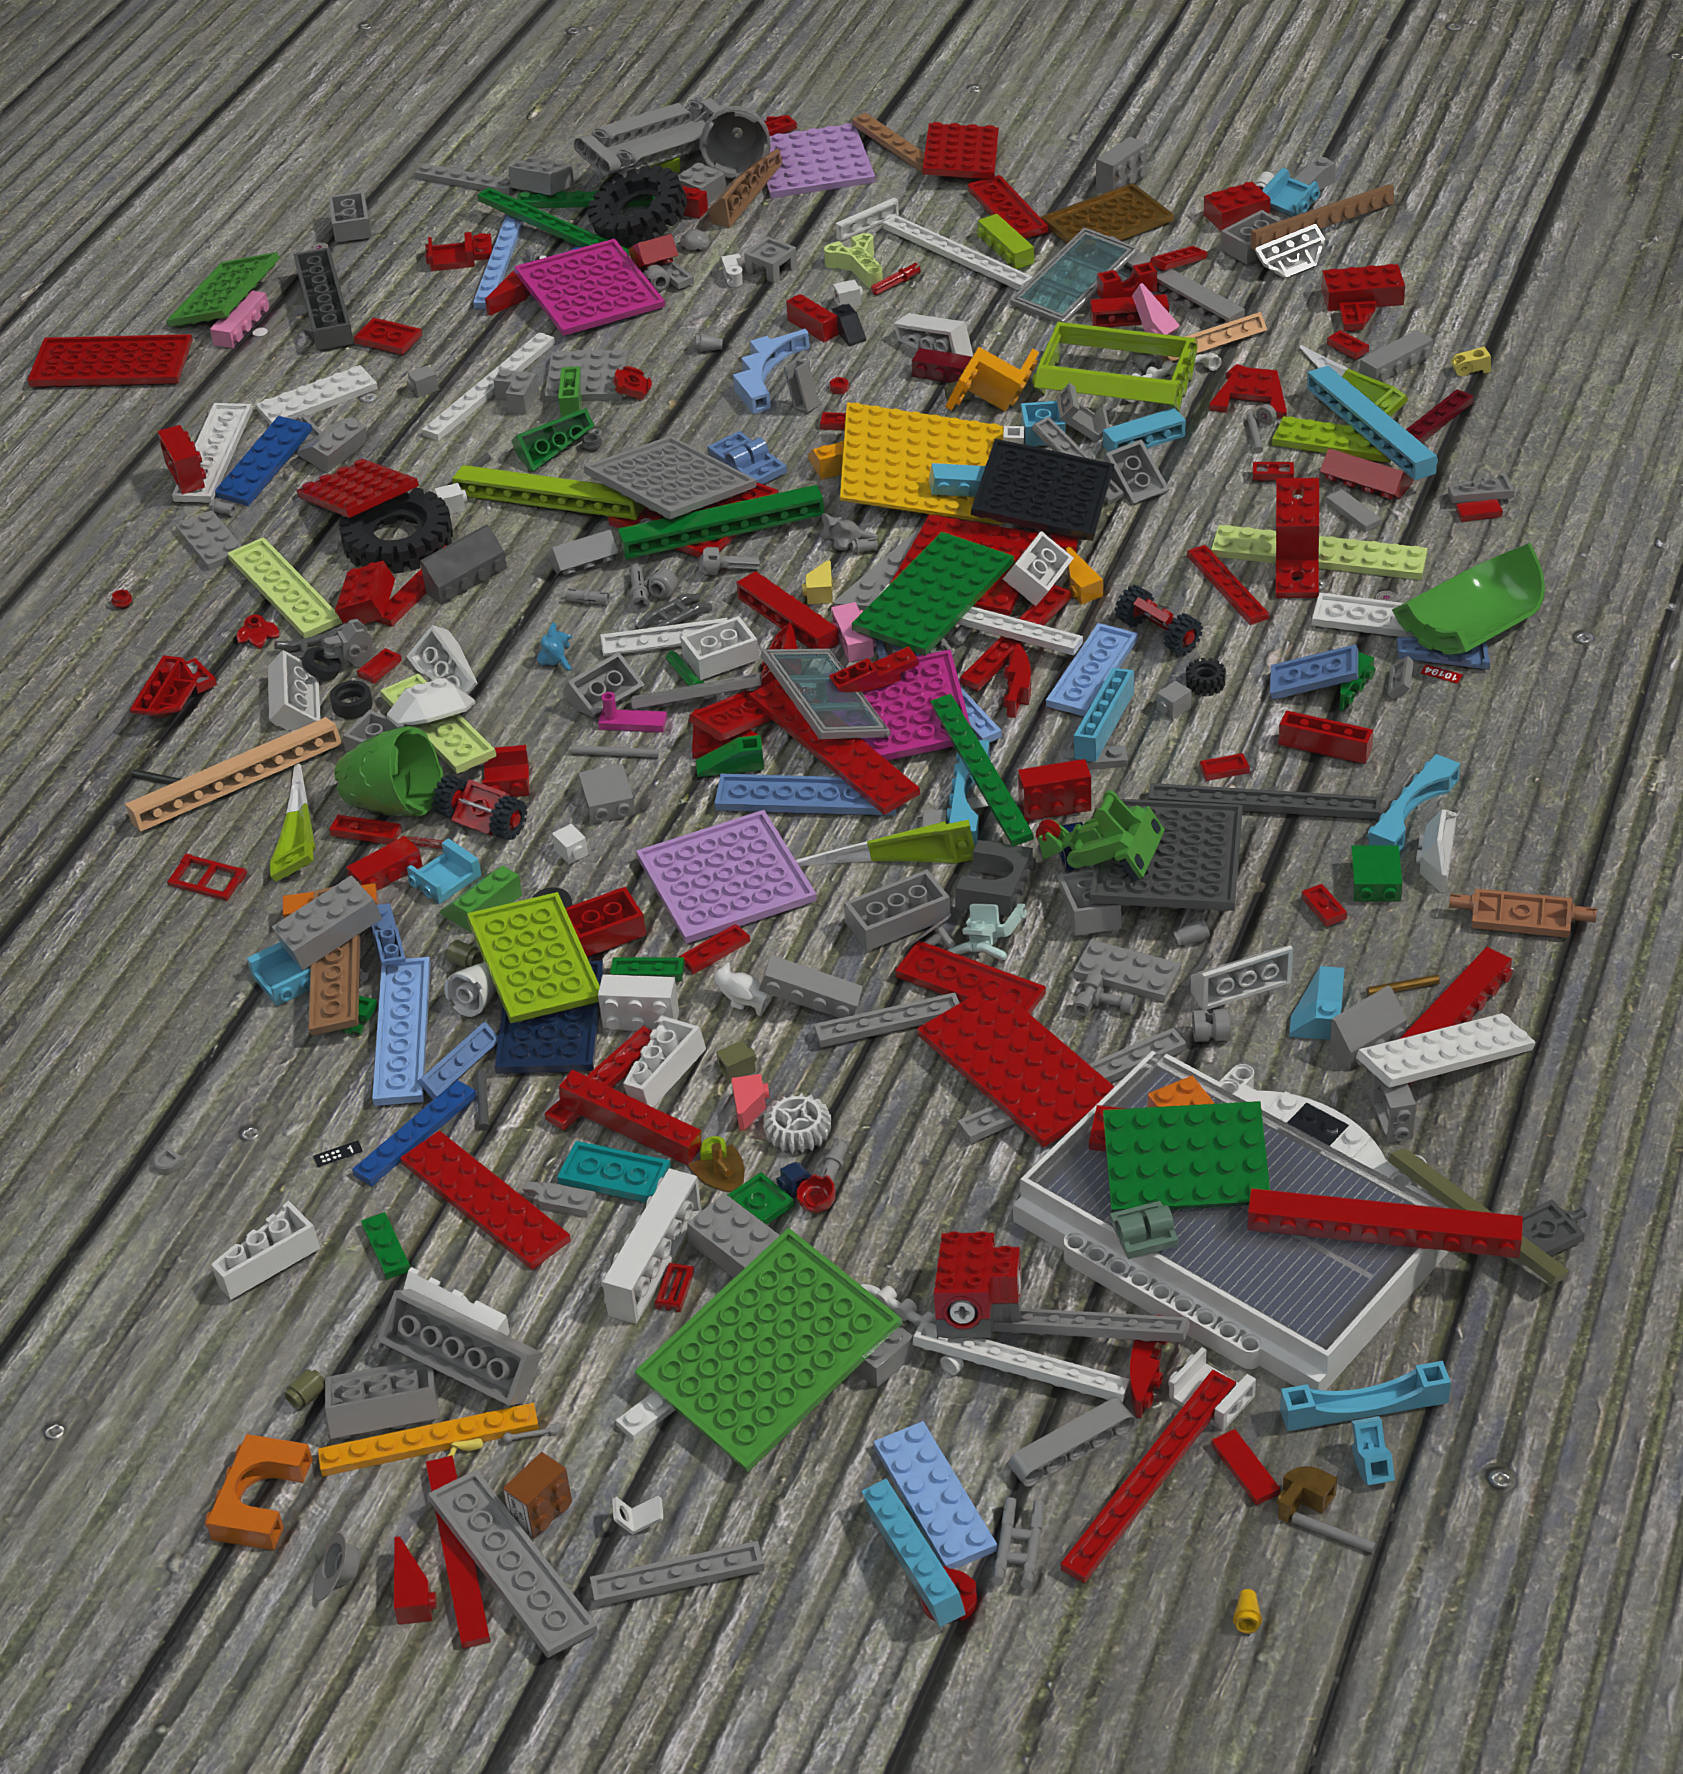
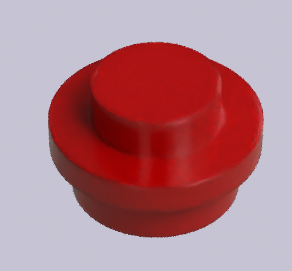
M124 589L115 591L111 598L112 605L118 608L127 607L133 600L132 595Z

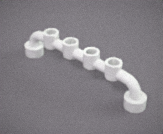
M1214 353L1209 355L1199 354L1196 355L1195 364L1204 362L1205 367L1215 371L1221 365V358ZM1167 360L1159 370L1155 367H1149L1146 375L1141 376L1138 373H1134L1132 376L1161 379L1162 376L1168 374L1173 376L1178 362L1173 363ZM1125 399V400H1127V401L1130 402V403H1133V402L1136 401V400H1128V399Z
M861 1284L863 1288L883 1304L895 1311L902 1318V1321L909 1320L915 1324L917 1329L921 1321L936 1325L935 1315L931 1312H926L923 1316L916 1313L917 1306L911 1299H906L902 1303L897 1301V1294L892 1287L885 1286L880 1290L870 1284ZM944 1355L940 1360L942 1368L951 1375H956L964 1368L963 1359Z

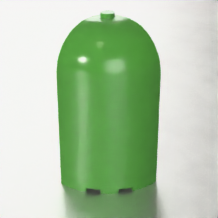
M1528 543L1461 572L1392 609V612L1402 628L1407 633L1411 632L1422 646L1430 650L1442 651L1443 654H1461L1525 620L1538 611L1543 602L1545 592L1542 568L1531 543Z

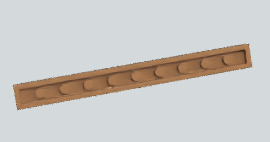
M1388 184L1252 230L1251 249L1254 250L1259 246L1314 224L1321 229L1394 204V186Z

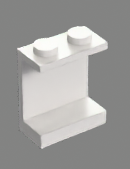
M1201 1347L1195 1355L1191 1354L1186 1360L1184 1367L1179 1372H1174L1169 1379V1399L1182 1407L1212 1369L1221 1373L1206 1364L1205 1348ZM1246 1374L1239 1383L1236 1382V1386L1215 1408L1214 1417L1209 1423L1224 1431L1255 1397L1256 1379Z

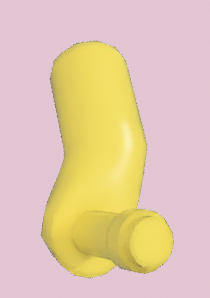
M480 1438L455 1441L450 1444L452 1448L448 1456L453 1455L454 1459L457 1449L467 1452L481 1449L483 1441Z

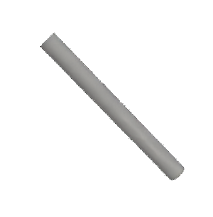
M572 745L571 754L659 758V749Z

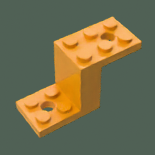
M978 347L958 380L945 407L952 411L955 404L960 405L965 396L964 394L970 391L1006 412L1010 405H1015L1031 377L1032 371H1034L1039 362L1036 360L1039 352L1032 348L1021 369H1018Z

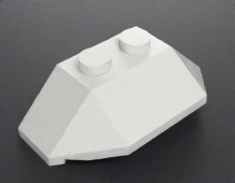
M1314 224L1259 246L1254 250L1263 266L1286 279L1317 265L1325 238L1318 226Z
M436 678L431 682L416 684L414 687L405 689L387 713V718L397 727H403L405 724L429 723L466 712L471 706L475 705V700L447 679Z
M1443 809L1426 825L1425 834H1420L1418 848H1422V850H1417L1416 864H1420L1419 874L1441 893L1446 892L1457 813Z

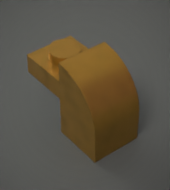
M1311 1466L1297 1467L1287 1472L1283 1477V1490L1276 1503L1279 1506L1278 1519L1289 1523L1294 1513L1297 1512L1302 1504L1323 1514L1336 1495L1337 1477Z

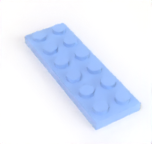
M1098 623L1047 697L1046 707L1085 717L1112 667L1120 668L1138 641V633Z
M924 1421L873 1441L875 1451L942 1566L956 1569L998 1551L996 1541Z

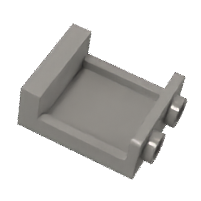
M1069 383L1056 396L1060 419L1097 443L1103 438V429L1109 428L1106 409L1101 405L1093 412L1079 403L1076 388Z
M623 764L579 772L581 791L586 799L591 823L635 814L634 799Z

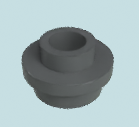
M589 433L584 436L582 445L589 451H595L602 446V439L596 433Z

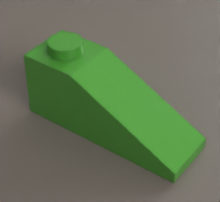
M581 366L561 368L558 395L561 417L582 410Z

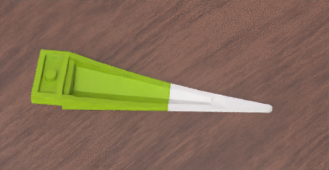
M1300 345V349L1318 368L1330 366L1388 416L1391 417L1408 401L1407 396L1396 387L1353 371Z
M300 762L294 765L290 798L283 828L270 860V877L275 882L288 877L293 872L308 866L314 861L313 852L316 848Z
M969 820L949 824L943 821L800 858L796 862L799 866L867 861H916L955 864L973 860L975 846Z

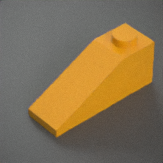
M1071 547L1066 548V552L1074 557L1067 566L1071 596L1081 605L1102 597L1103 579Z

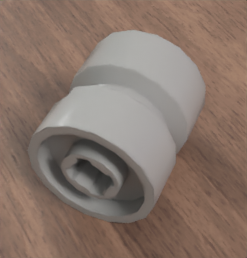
M1216 1009L1212 1013H1209L1207 1010H1195L1192 1012L1194 1042H1208L1210 1038H1213L1215 1041H1230L1228 1009Z

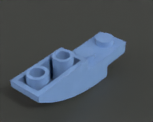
M390 903L376 905L383 919L371 926V933L380 964L388 965L406 962Z

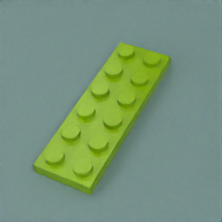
M1284 416L1272 438V445L1320 453H1327L1328 448L1366 460L1391 463L1387 456L1350 425L1346 426L1332 422L1326 423L1312 419L1305 420Z

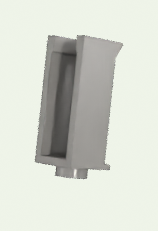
M796 358L784 366L783 369L794 409L805 412L813 411L816 406L821 404V401H818L810 369V361Z

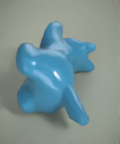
M552 623L547 635H543L541 639V650L537 656V662L542 666H554L561 663L565 670L571 671L572 668L564 656V647H570L568 640L572 638V635L557 631L556 623Z

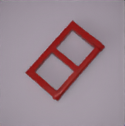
M186 853L167 883L168 886L228 901L237 886L246 877L247 869ZM191 863L209 867L197 885L179 880ZM217 869L235 874L223 892L205 887Z

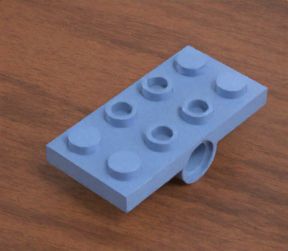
M738 431L707 446L708 453L714 458L756 479L757 483L764 484L787 473V465L769 453L768 446L761 437L751 440Z

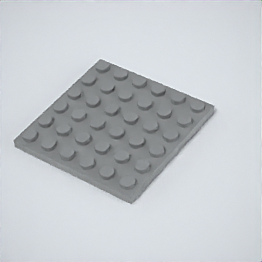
M672 436L584 465V473L592 477L593 480L600 481L607 487L615 489L620 494L630 497L635 502L643 504L667 519H674L682 514L704 508L709 504L747 492V490L756 488L757 482L756 479Z

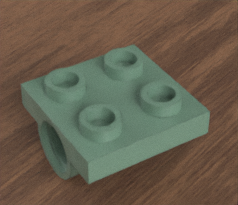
M1161 1201L1110 1213V1222L1127 1259L1179 1246V1239L1174 1230L1171 1211L1167 1205L1163 1206Z

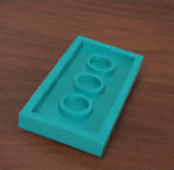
M575 1141L557 1176L558 1184L647 1203L648 1198L654 1195L659 1179L661 1177L664 1178L668 1169L671 1168L670 1160Z

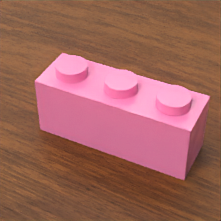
M856 602L831 607L832 623L838 628V638L849 662L874 657L873 648H876L875 638L852 630V622L863 612V610H859Z

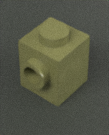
M743 1040L716 1051L718 1069L729 1083H732L731 1078L748 1076L756 1072V1054L751 1047H747Z

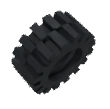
M1201 658V661L1195 659L1194 663L1190 662L1189 666L1186 667V687L1192 690V693L1195 691V695L1199 696L1202 693V696H1206L1209 693L1210 696H1213L1214 692L1218 694L1220 690L1224 689L1226 669L1222 663L1219 664L1218 660L1213 662V658H1209L1208 661L1205 658Z

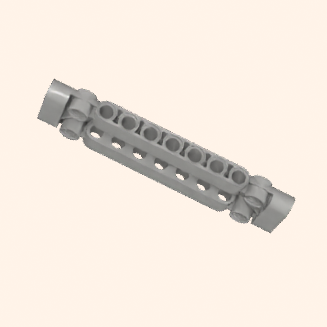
M711 98L700 101L690 99L686 107L676 103L607 124L602 128H595L592 135L576 138L574 148L580 156L602 175L607 176L616 172L626 174L631 167L639 170L642 166H651L700 150V138L706 122L714 113L723 108ZM734 128L732 131L733 135L737 134L740 128Z

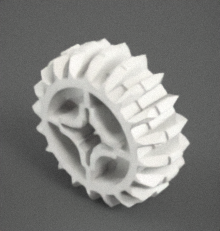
M791 1093L789 1098L782 1096L780 1101L774 1100L772 1106L767 1107L763 1118V1128L768 1142H772L774 1148L780 1147L782 1152L789 1149L792 1154L795 1150H800L802 1154L805 1149L813 1151L814 1145L821 1146L822 1140H827L828 1133L831 1130V1115L826 1104H822L820 1098L814 1100L812 1094L808 1097H804L803 1093L799 1096H794Z

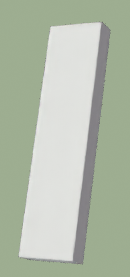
M894 197L837 222V240L843 241L883 223L894 215L899 216L898 199Z

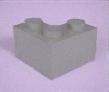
M500 369L493 380L496 400L507 401L508 413L527 415L539 394L536 373Z

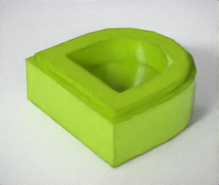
M719 1136L706 1138L700 1147L701 1160L713 1159L711 1146L714 1143L721 1144L723 1158H726L727 1148L725 1140Z

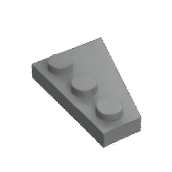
M1506 472L1500 473L1498 478L1484 477L1482 482L1479 483L1468 481L1448 486V495L1452 503L1456 504L1491 499L1504 501L1514 498L1515 490Z

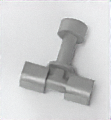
M1090 972L1084 982V992H1080L1074 1002V1013L1079 1016H1088L1093 1004L1099 1006L1101 1002L1120 1006L1121 1012L1131 1014L1135 1006L1136 996L1125 993L1123 997L1103 993V975L1097 972Z

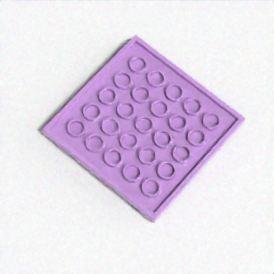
M850 123L841 126H827L821 129L812 128L807 131H793L787 134L778 133L770 136V153L775 149H780L782 165L766 183L770 198L876 183L875 174L857 128Z
M765 810L636 851L640 864L686 944L718 934L734 924L742 926L817 901L816 892Z

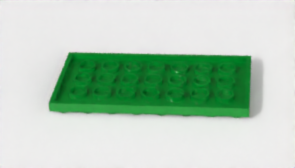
M941 532L852 622V630L902 648L909 646L913 652L926 656L1014 563V556Z

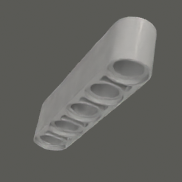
M1110 1399L1020 1449L1010 1457L1008 1466L1024 1486L1031 1487L1126 1434L1134 1426L1135 1417L1119 1399Z

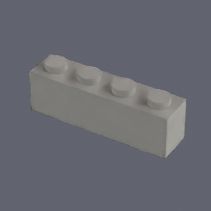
M1415 330L1361 358L1359 373L1383 382L1433 355L1434 339L1419 330Z
M771 955L766 965L759 991L837 1018L854 1015L863 986Z

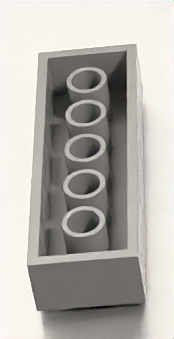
M412 1289L394 1291L377 1337V1341L509 1406L525 1403L543 1354Z

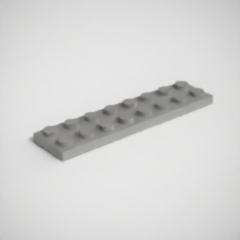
M477 1469L428 1493V1501L547 1658L597 1632L595 1621Z

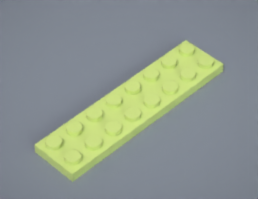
M264 537L228 552L229 560L303 638L315 636L342 623L335 610Z
M418 673L380 690L381 696L392 707L405 689L414 687L416 684L428 682ZM460 714L429 723L412 725L422 729L428 735L435 752L457 774L496 757L495 749Z

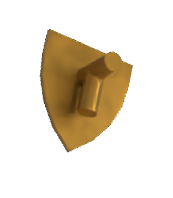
M714 1143L711 1146L712 1160L699 1159L688 1164V1167L698 1179L708 1186L721 1191L732 1192L744 1183L745 1168L743 1159L733 1144L726 1147L727 1156L723 1158L721 1144Z

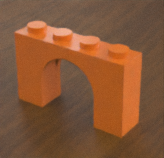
M246 1434L242 1444H239L237 1447L233 1465L227 1469L226 1480L222 1489L220 1488L217 1491L215 1505L212 1511L207 1513L205 1526L208 1528L211 1540L274 1551L284 1529L279 1511L248 1506L241 1502L242 1495L252 1484L267 1478L303 1483L313 1460L308 1444Z

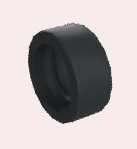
M350 680L336 685L329 695L333 713L344 719L361 717L371 710L373 705L370 688L361 681ZM349 697H361V699L354 702H341Z

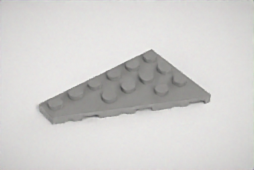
M915 531L839 596L834 601V606L856 602L859 610L864 611L880 595L884 588L891 583L920 531Z

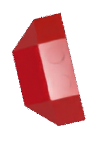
M162 656L129 709L130 713L165 718L181 711L197 685V680L183 657Z

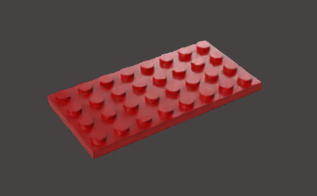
M192 335L45 337L27 381L29 387L179 383L193 341Z
M994 983L917 1028V1035L1042 1147L1049 1145L1068 1133L1115 1087Z

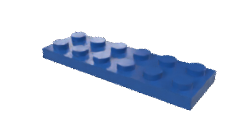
M278 415L216 488L215 496L249 506L313 430L311 424Z

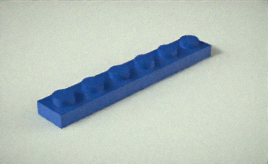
M459 1080L455 1081L352 1169L353 1175L372 1187L401 1162L400 1157L432 1136L476 1098V1091Z

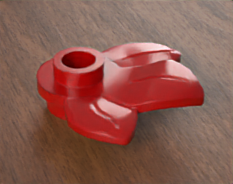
M256 614L248 616L244 621V626L237 632L238 643L250 641L258 649L263 647L267 637L279 638L277 626L272 622L265 621L262 616Z

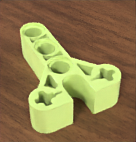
M863 233L851 237V248L845 247L840 241L824 247L825 266L827 268H840L852 271L870 289L873 284L883 280L882 266L872 257L874 255L873 235Z

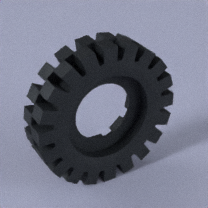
M648 165L642 166L639 173H637L635 168L628 170L627 177L625 178L622 174L617 175L613 178L614 184L610 182L605 183L602 186L603 191H597L594 194V200L590 201L588 205L589 210H587L589 220L596 235L607 240L615 239L620 246L627 247L629 242L632 246L640 243L643 237H645L646 241L654 239V232L662 235L668 231L666 225L674 226L678 222L677 217H682L685 212L684 207H687V196L678 175L672 172L670 168L665 167L663 169L662 166L654 165L650 169ZM650 195L655 197L649 204L650 207L645 210L644 208L638 210L631 216L620 214V210L635 199Z
M414 488L410 493L407 491L350 518L341 517L339 522L344 553L347 559L350 558L352 564L364 567L372 562L384 561L388 569L390 567L393 568V574L404 573L405 565H408L410 571L420 569L419 561L441 550L445 545H450L452 543L451 537H453L450 511L445 501L441 497L437 498V495L431 491L424 494V490L421 488ZM405 519V522L418 524V529L413 535L398 540H381L374 534L379 529L378 526L383 523L388 525L398 522L397 520Z

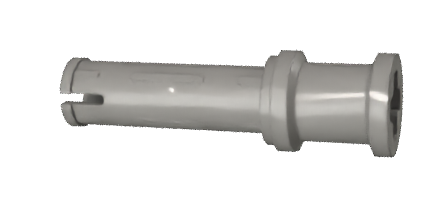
M633 564L630 566L631 569H629L632 589L630 590L631 607L635 612L642 613L650 607L649 593L647 588L644 587L642 566L640 564Z

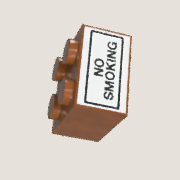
M543 1452L538 1454L503 1487L507 1509L522 1529L532 1538H535L541 1531H545L551 1522L560 1513H564L572 1503L566 1468Z

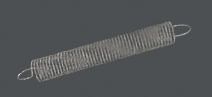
M1205 952L1195 965L1196 968H1193L1190 974L1204 971L1214 957L1213 953H1211L1212 956L1209 955L1207 957ZM1190 974L1187 976V978L1180 986L1183 989V992L1184 988L1182 986L1185 987V992L1188 993V991L1190 990Z

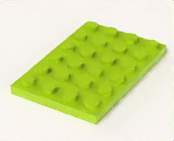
M558 892L467 913V921L510 1023L599 1002L598 993L600 985Z

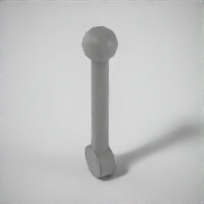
M552 1424L549 1428L518 1434L505 1433L503 1441L511 1443L515 1439L544 1434L556 1436L560 1433V1427L557 1424Z

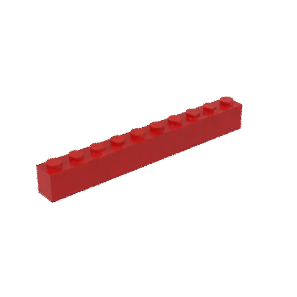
M1251 1188L1247 1230L1520 1258L1523 1216Z

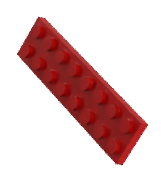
M440 1130L400 1157L404 1167L531 1270L571 1242L570 1234Z

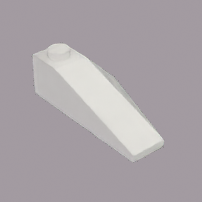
M432 625L406 656L418 672L427 675L432 680L445 678L467 694L477 685L475 676L460 645L447 629Z

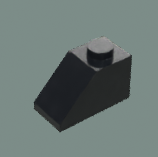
M848 303L832 308V313L837 315L838 334L846 344L853 346L865 342V333L858 314Z

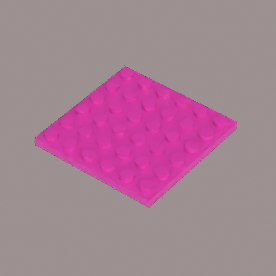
M615 239L514 266L515 274L563 336L665 307V300Z
M951 649L927 654L926 656H917L919 665L901 673V681L882 688L862 691V694L891 731V735L889 737L861 739L886 760L954 746L933 711L931 700L952 694L970 725ZM834 684L825 685L829 705L857 704L849 692L838 691ZM864 712L831 713L847 727L873 726Z

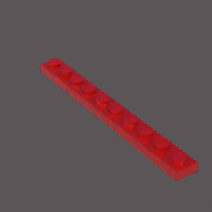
M1213 1369L1060 1563L1061 1571L1084 1584L1212 1420L1215 1408L1236 1386V1381Z

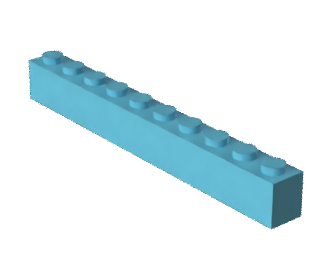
M1327 365L1307 372V389L1412 479L1418 480L1436 474L1437 455L1330 366Z

